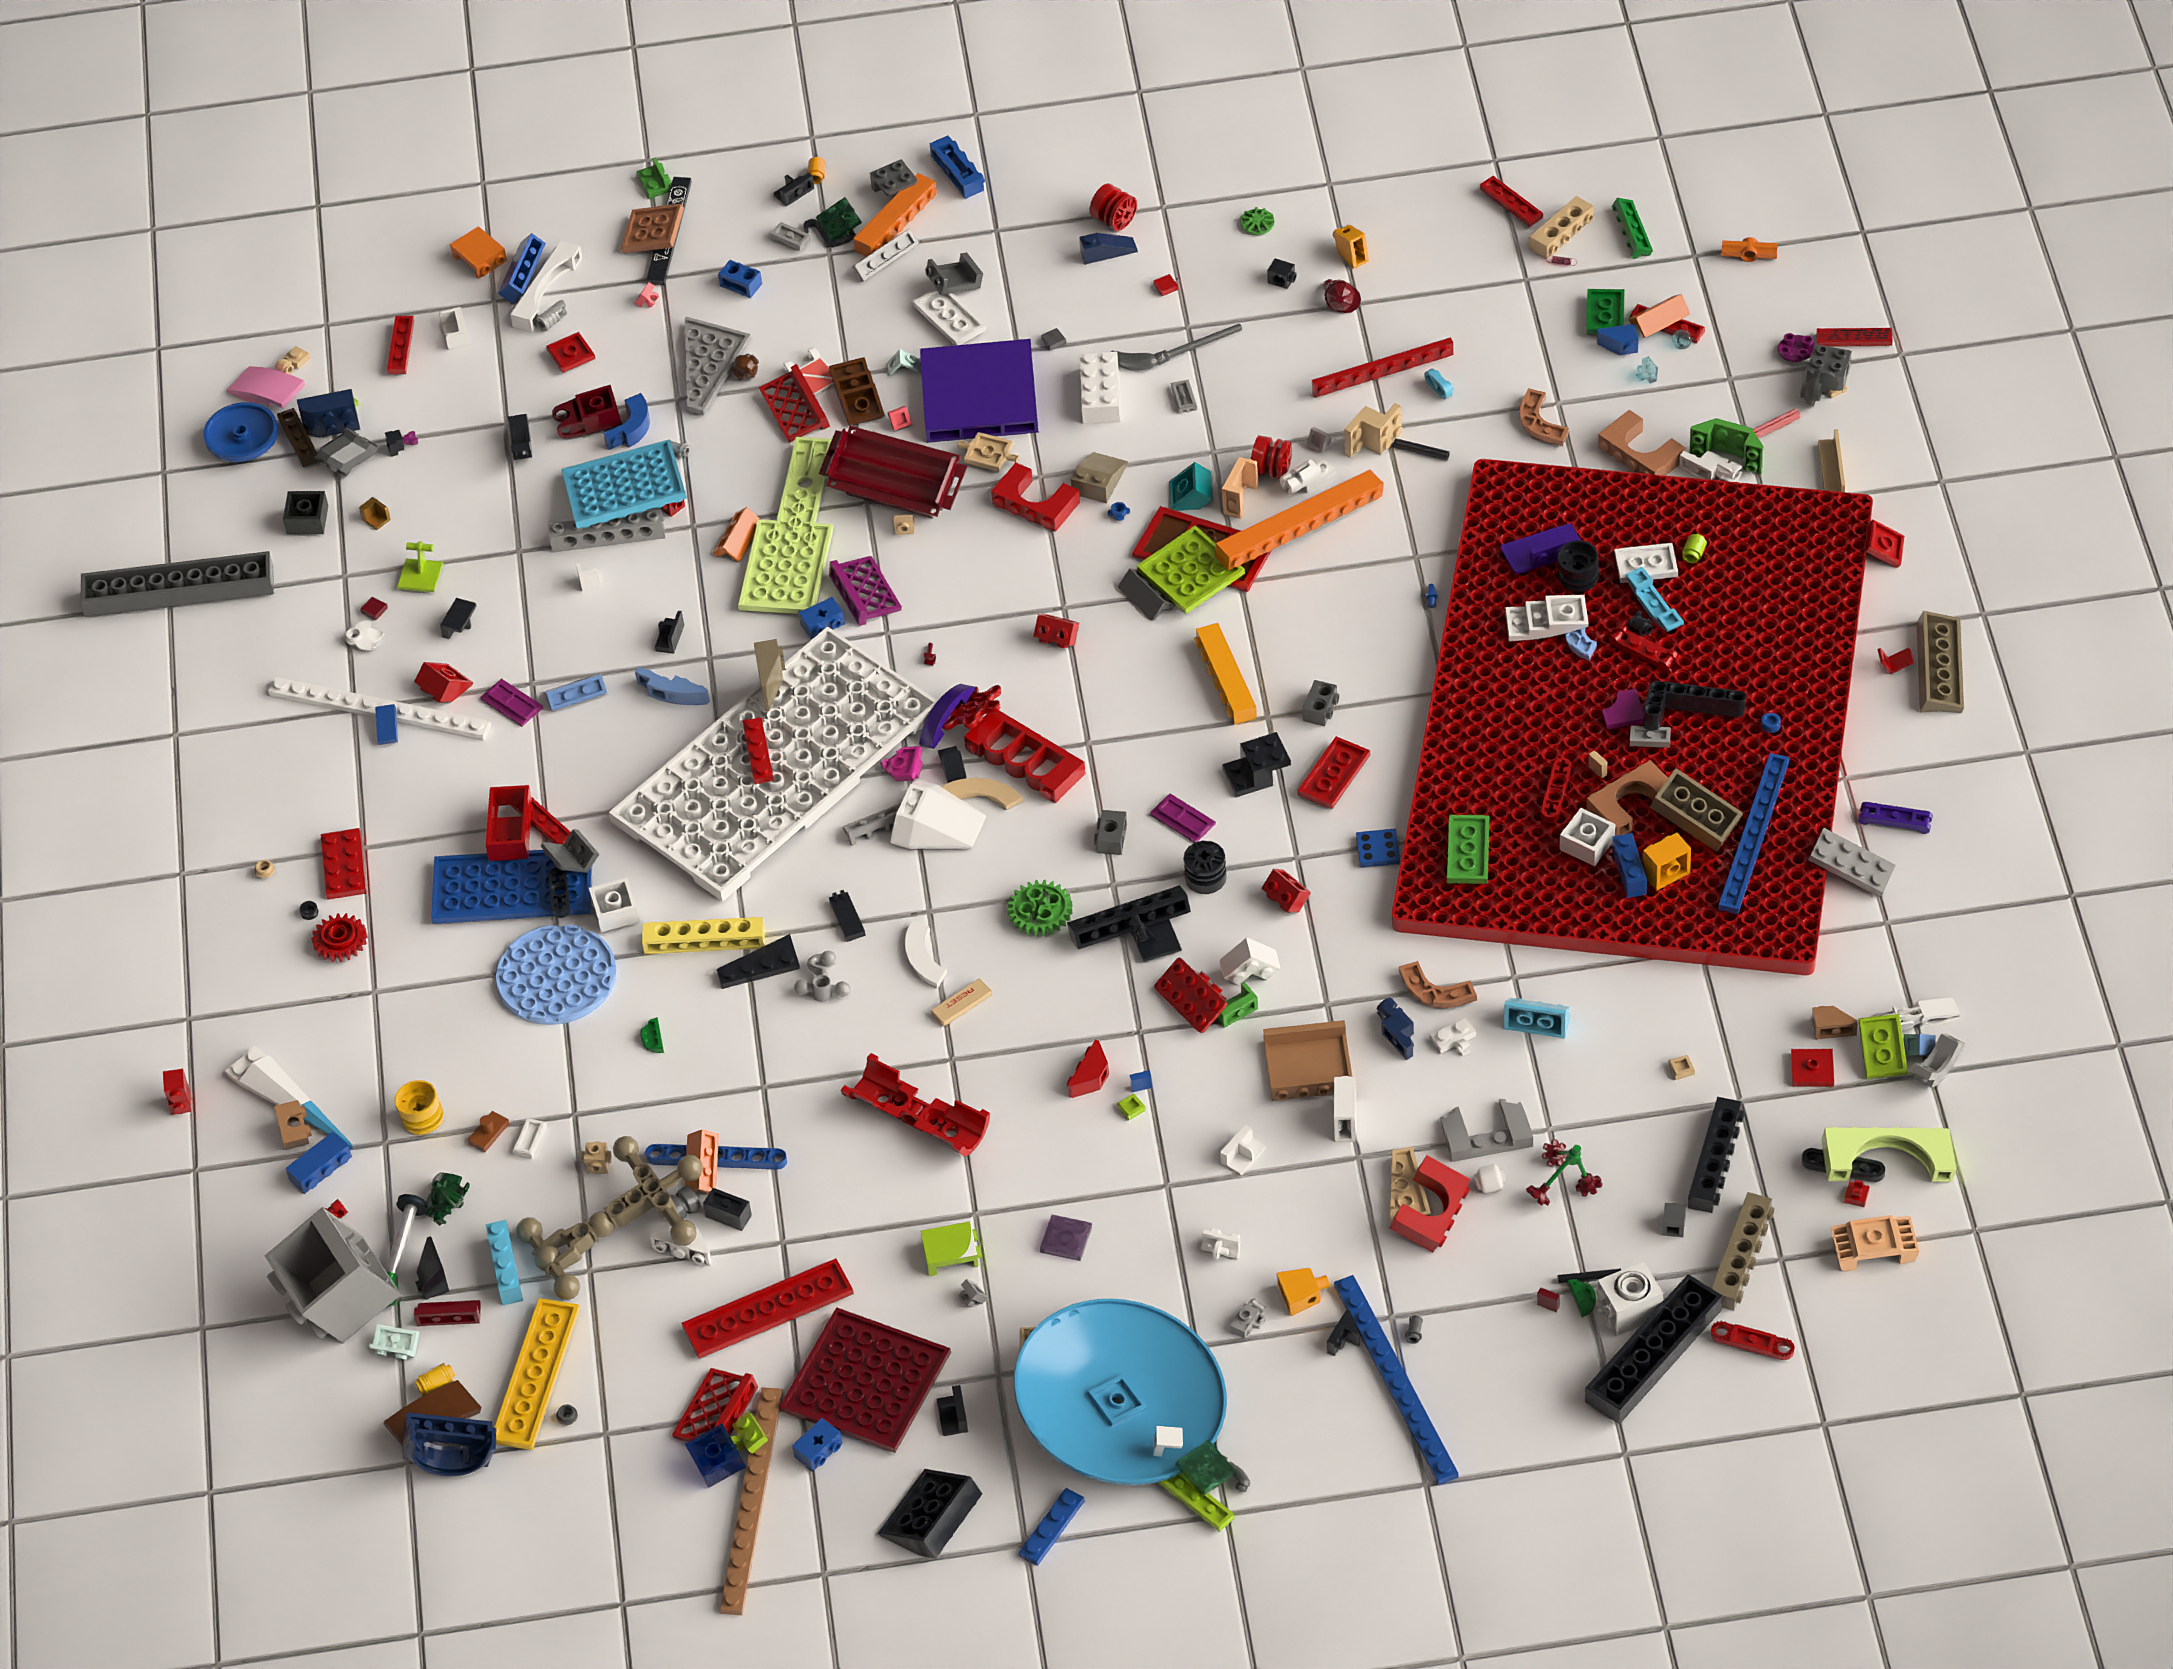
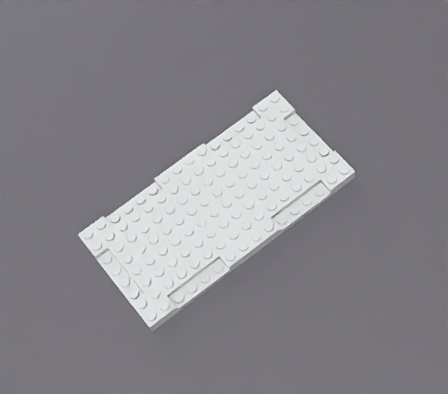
M826 627L785 662L786 670L782 671L783 680L770 711H765L761 684H759L609 812L611 823L638 842L642 840L692 875L695 883L722 902L750 878V872L801 827L807 829L860 783L859 777L908 734L912 733L915 735L921 730L930 711L937 702L936 699L829 627ZM762 717L774 781L754 784L742 720Z

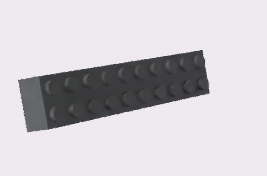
M270 551L82 573L80 602L85 617L272 595L274 594L273 563Z

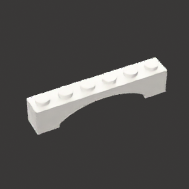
M560 241L557 247H554L551 256L546 259L544 266L537 272L532 284H529L525 294L520 297L517 306L512 309L510 318L512 319L513 327L533 333L537 327L536 318L540 316L538 305L542 295L558 277L570 270L574 271L582 260L580 246Z

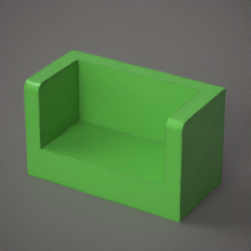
M1245 982L1241 983V993L1226 1001L1227 1006L1216 1019L1224 1028L1258 1010V997Z

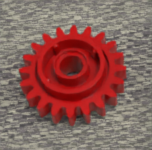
M337 913L336 918L329 915V921L322 919L323 925L316 924L317 930L312 931L313 937L311 940L314 951H317L318 956L323 955L324 960H327L329 957H331L332 962L336 958H339V961L342 962L344 957L350 960L351 954L357 957V950L363 951L362 945H367L366 938L368 936L365 925L362 924L361 919L356 920L355 915L348 918L347 913L342 918L339 913Z

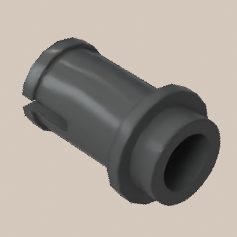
M1413 1315L1409 1318L1408 1331L1405 1333L1406 1340L1409 1343L1416 1344L1422 1338L1420 1332L1423 1319L1420 1316Z

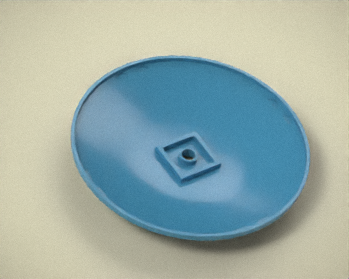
M1095 1299L1075 1303L1058 1310L1043 1320L1031 1332L1020 1350L1015 1366V1401L1019 1414L1032 1437L1050 1456L1062 1465L1086 1477L1103 1482L1141 1485L1163 1481L1183 1473L1199 1462L1212 1448L1222 1429L1226 1415L1227 1392L1220 1366L1209 1347L1190 1327L1176 1317L1140 1302L1124 1299ZM1112 1398H1119L1123 1403L1116 1404L1112 1401ZM1156 1427L1182 1428V1448H1164L1162 1457L1153 1456V1436Z

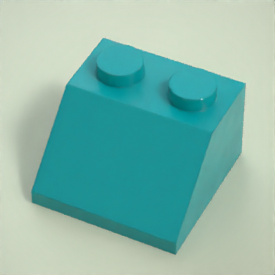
M1193 462L1169 481L1170 509L1175 511L1198 510L1209 504L1213 500L1211 471Z

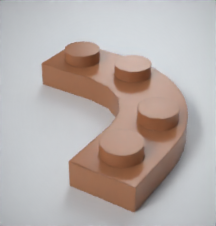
M1528 388L1520 405V421L1523 428L1535 439L1563 446L1569 434V428L1545 421L1540 416L1539 411L1546 399V392Z
M1418 961L1399 966V973L1408 992L1425 1005L1446 1009L1477 1001V994L1470 980L1452 986L1441 987L1427 980Z

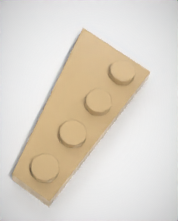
M1413 1146L1392 1150L1390 1224L1402 1204L1424 1215L1431 1216L1424 1186L1413 1181L1418 1169Z

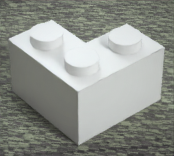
M1247 937L1219 960L1224 979L1237 985L1241 984L1251 974L1267 980L1280 970L1276 950Z

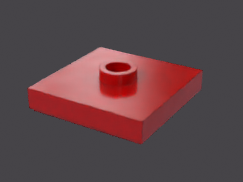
M579 332L546 346L548 353L562 373L596 359L594 352Z
M1871 520L1868 526L1865 551L1898 568L1902 562L1905 536L1875 520Z
M1791 1049L1792 1087H1834L1833 1049Z

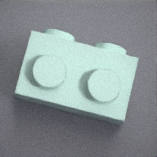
M377 1324L373 1344H369V1348L375 1350L374 1354L387 1356V1353L395 1354V1358L406 1360L407 1356L414 1357L419 1332Z

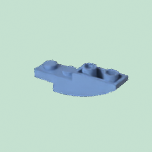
M638 667L635 671L637 684L648 689L649 697L679 705H707L710 702L708 689L702 685L694 684L686 678L675 675L672 680H669L665 676L662 677L642 667Z

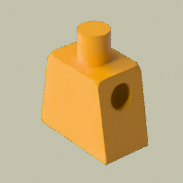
M1351 225L1334 230L1332 235L1335 238L1337 252L1353 269L1369 262L1365 233Z
M1310 1268L1276 1273L1277 1286L1290 1316L1320 1303V1290L1330 1287L1326 1275L1315 1278Z

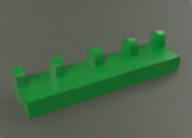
M1617 197L1612 205V209L1618 212L1616 219L1623 224L1621 231L1623 235L1628 237L1627 246L1633 249L1631 253L1632 258L1637 259L1640 254L1650 256L1653 249L1633 200Z

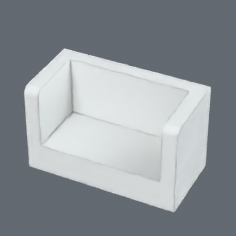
M461 307L440 311L448 350L470 345Z

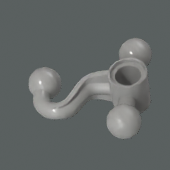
M827 950L822 954H815L808 959V969L817 975L813 978L812 983L800 979L796 981L794 989L800 995L807 994L809 991L814 992V998L824 1002L831 998L832 993L839 997L847 996L850 992V986L844 981L831 985L827 971L823 967L815 965L817 962H822L825 966H831L835 963V953Z

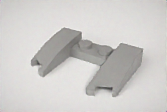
M1499 1099L1507 1129L1468 1136L1459 1107L1452 1109L1453 1113L1446 1118L1440 1117L1451 1161L1455 1162L1533 1147V1134L1522 1103L1514 1104L1506 1102V1099Z

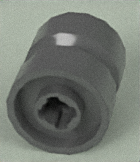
M687 1185L678 1190L676 1196L670 1195L676 1206V1212L681 1219L686 1218V1212L691 1214L701 1208L698 1197Z

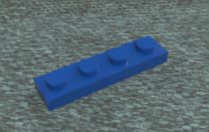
M1065 1488L1021 1548L1019 1557L1038 1566L1085 1502L1084 1497Z

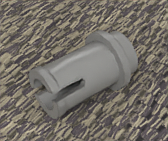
M670 440L675 454L682 458L688 456L690 447L686 443L680 444Z

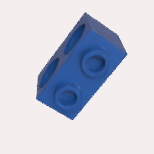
M729 260L718 273L720 287L751 298L762 285L760 271Z

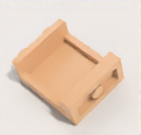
M1242 457L1238 458L1222 487L1223 514L1239 519L1242 518L1244 514L1243 492L1245 488L1257 489L1258 487L1256 461Z

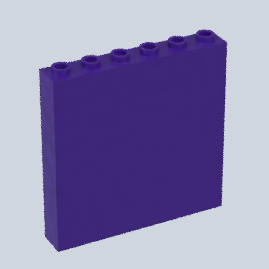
M1031 339L920 349L927 443L974 439L978 432L992 436L1039 433Z

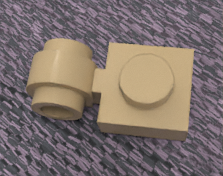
M295 346L284 356V359H279L276 362L275 368L277 371L291 374L294 367L299 369L310 359V354Z

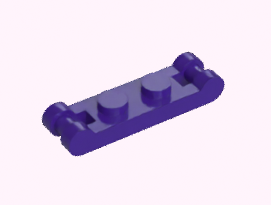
M1863 802L1860 807L1861 813L1859 814L1858 822L1863 825L1872 823L1918 830L1922 834H1928L1931 828L1929 823L1932 821L1933 814L1924 810Z

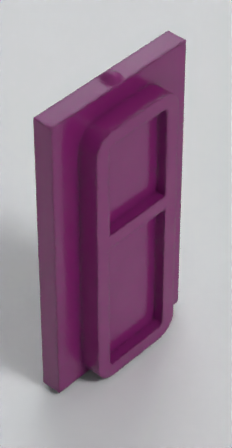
M502 678L480 697L482 701L521 727L543 709V705Z
M1171 793L1150 812L1152 817L1194 843L1198 842L1216 824V821Z

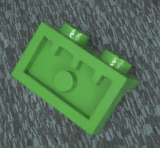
M656 157L652 158L653 166L637 171V176L649 199L670 192V178L668 174H664L663 164L659 163Z

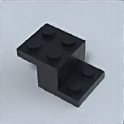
M1274 732L1240 743L1241 758L1222 764V769L1237 798L1273 786L1272 771L1290 766L1291 760L1278 733Z

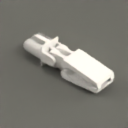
M1953 997L1918 1001L1915 1003L1914 1008H1895L1893 1006L1892 1011L1871 1015V1017L1900 1013L1903 1031L1911 1029L1914 1025L1918 1024L1920 1029L1955 1021L1959 1019L1960 1012Z

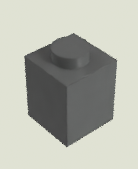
M1665 1203L1662 1227L1663 1236H1684L1685 1204Z

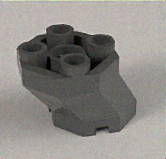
M345 428L341 435L319 448L315 459L323 464H327L326 467L332 471H337L347 477L352 468L375 455L378 446L355 431Z

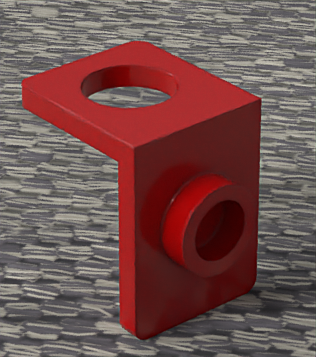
M1881 648L1877 649L1881 664L1890 674L1914 663L1910 648H1906L1889 657Z

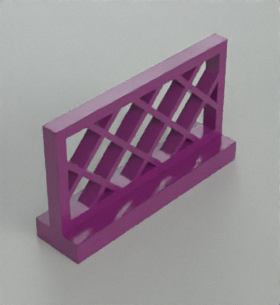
M872 556L840 564L837 560L830 561L829 577L858 626L866 625L867 619L901 611V604ZM867 563L871 566L870 569L861 567V565ZM849 568V569H852V570H854V571H853V573L851 574V573L845 572L843 569ZM857 572H861L867 575L865 578L857 576L856 574ZM874 576L877 577L879 580L878 582L869 580V577ZM855 580L861 582L862 584L859 587L853 585L851 582ZM867 584L873 586L874 589L871 591L863 587ZM879 588L885 590L886 594L883 595L876 591ZM863 593L869 595V597L864 599L859 597V594ZM875 597L881 599L882 601L879 604L871 601V599ZM887 601L893 603L894 606L888 607L884 603ZM871 606L877 608V610L868 612L866 608Z

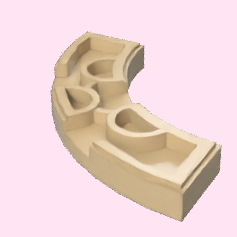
M987 778L960 779L941 786L959 799L985 796L989 800L997 802L1006 810L1023 801V797L1012 787Z

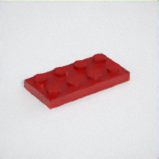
M1335 736L1297 790V795L1333 809L1370 757V750Z
M360 828L321 834L327 900L367 894Z

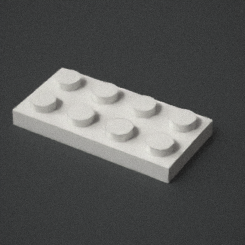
M935 288L913 301L914 307L954 345H962L986 331V325L953 293L942 295Z

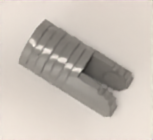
M564 300L556 302L536 318V323L540 329L547 331L567 315V311L564 309L566 306Z

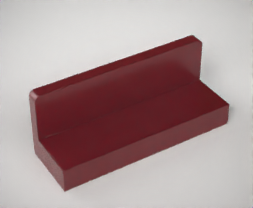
M480 1300L418 1303V1308H414L417 1326L480 1323Z

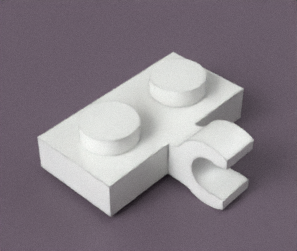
M1463 1018L1431 1034L1430 1040L1440 1053L1456 1047L1459 1053L1464 1056L1470 1053L1467 1048L1469 1046L1467 1040L1476 1036V1030L1466 1018Z

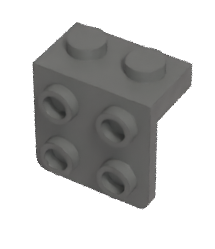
M902 159L870 172L873 191L882 190L886 196L917 184V178Z
M576 829L571 831L563 845L542 842L540 845L544 850V854L551 858L555 863V867L561 871L569 870L576 873H588L599 856L595 848Z

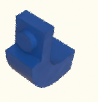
M642 393L624 400L629 419L624 424L603 433L608 450L624 443L631 447L646 435L650 425L647 402Z

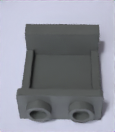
M967 252L960 253L959 262L937 266L933 259H928L925 268L926 276L929 277L942 295L981 288L983 272Z

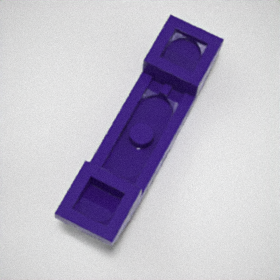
M958 684L941 696L924 723L919 740L920 746L935 749L944 736L941 730L942 726L958 703L965 704L975 690L974 686Z

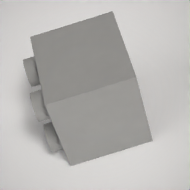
M323 1207L264 1255L273 1269L267 1275L269 1282L280 1294L284 1295L288 1292L292 1299L285 1305L288 1312L300 1324L307 1321L311 1329L322 1339L326 1335L331 1334L344 1343L401 1295L364 1237Z

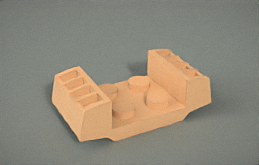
M1888 1215L1858 1219L1831 1227L1841 1271L1856 1270L1857 1260L1898 1255L1900 1264L1910 1263L1916 1260L1919 1253L1910 1216L1895 1217Z

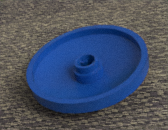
M241 402L225 406L215 412L206 422L203 436L207 449L215 457L229 462H244L263 455L274 445L278 437V424L274 414L268 408L256 403Z

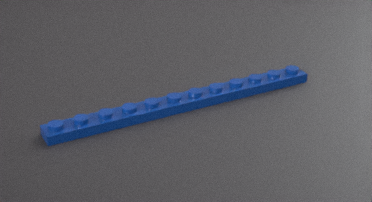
M1354 1275L1335 1281L1334 1287L1342 1303L1351 1312L1362 1341L1438 1485L1459 1478L1455 1465Z

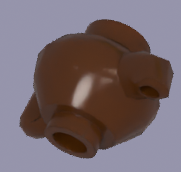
M753 354L739 355L735 358V367L731 371L740 381L744 378L752 379L757 374V364L759 361Z

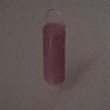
M1552 256L1551 262L1571 265V261L1574 258Z

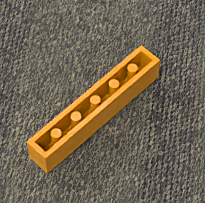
M1218 622L1196 628V637H1194L1196 648L1201 649L1202 661L1207 663L1208 674L1214 678V687L1220 691L1219 697L1221 703L1226 705L1225 709L1228 718H1232L1234 725L1256 719L1255 702Z

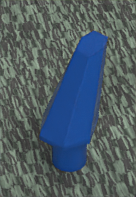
M1434 584L1428 585L1425 595L1429 608L1436 607L1438 594Z

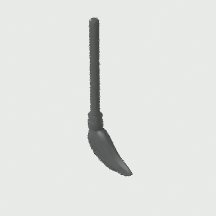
M1236 324L1172 350L1157 352L1154 355L1151 353H1125L1113 350L1110 352H1117L1119 365L1133 370H1146L1153 368L1157 364L1165 363L1174 356L1242 330L1241 324Z

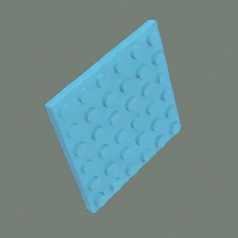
M670 439L561 469L577 529L587 528L596 523H605L614 518H623L629 514L642 513L647 509L660 508L665 504L678 503L683 499H687Z

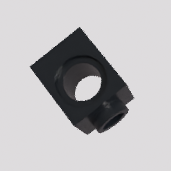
M1275 258L1267 269L1268 283L1288 289L1297 277L1295 264Z

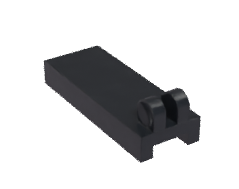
M843 889L840 890L838 895L836 892L832 893V897H829V903L846 941L849 942L866 936L864 927L848 892H845Z

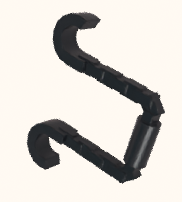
M844 206L839 210L840 220L850 235L830 241L820 223L815 219H809L804 222V232L808 234V228L815 227L828 247H837L853 240L856 233H854L844 215L848 213L856 216L855 209L851 206Z

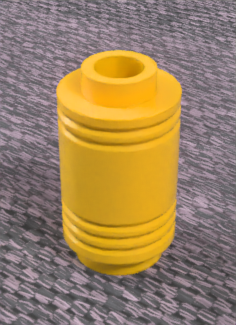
M442 1363L418 1376L414 1382L423 1396L453 1382L452 1377L455 1374L450 1365L446 1366Z

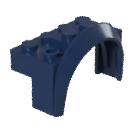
M407 1412L404 1419L402 1458L409 1459L420 1469L434 1475L462 1476L475 1472L482 1467H488L496 1449V1428H492V1421ZM429 1442L460 1444L463 1446H441ZM467 1449H468V1450H469V1462L466 1463V1456H467Z

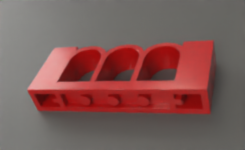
M1000 710L996 713L986 714L982 721L977 723V726L964 736L965 749L969 753L975 754L978 757L984 755L985 760L990 764L1004 765L1006 772L1014 778L1025 777L1026 783L1031 789L1040 791L1043 798L1057 803L1086 774L1085 762ZM1005 733L1014 738L1004 749H991ZM1026 746L1035 751L1025 762L1015 763L1011 761ZM1047 759L1057 764L1045 775L1038 776L1032 774Z

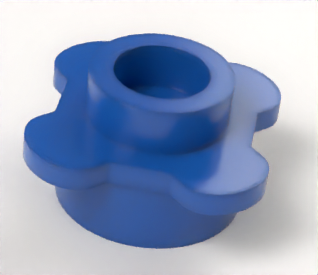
M1122 502L1112 504L1111 510H1108V516H1113L1117 521L1124 520L1126 514L1130 513V508L1126 507Z

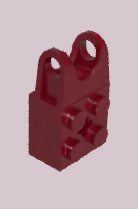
M611 384L575 395L576 398L559 404L552 410L554 420L561 422L557 426V434L565 439L588 435L622 425ZM559 411H566L564 415H556V413ZM563 428H571L569 432H561Z

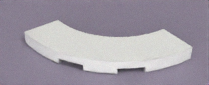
M912 920L905 937L908 962L922 980L938 988L947 974V969L935 963L926 950V940L930 932V926Z

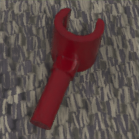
M928 643L927 652L924 653V664L933 666L936 661V654H932L933 643Z

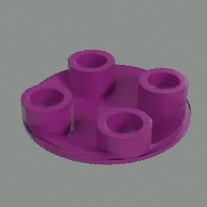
M1787 333L1778 344L1777 350L1780 357L1784 360L1801 362L1811 357L1815 344L1811 336Z

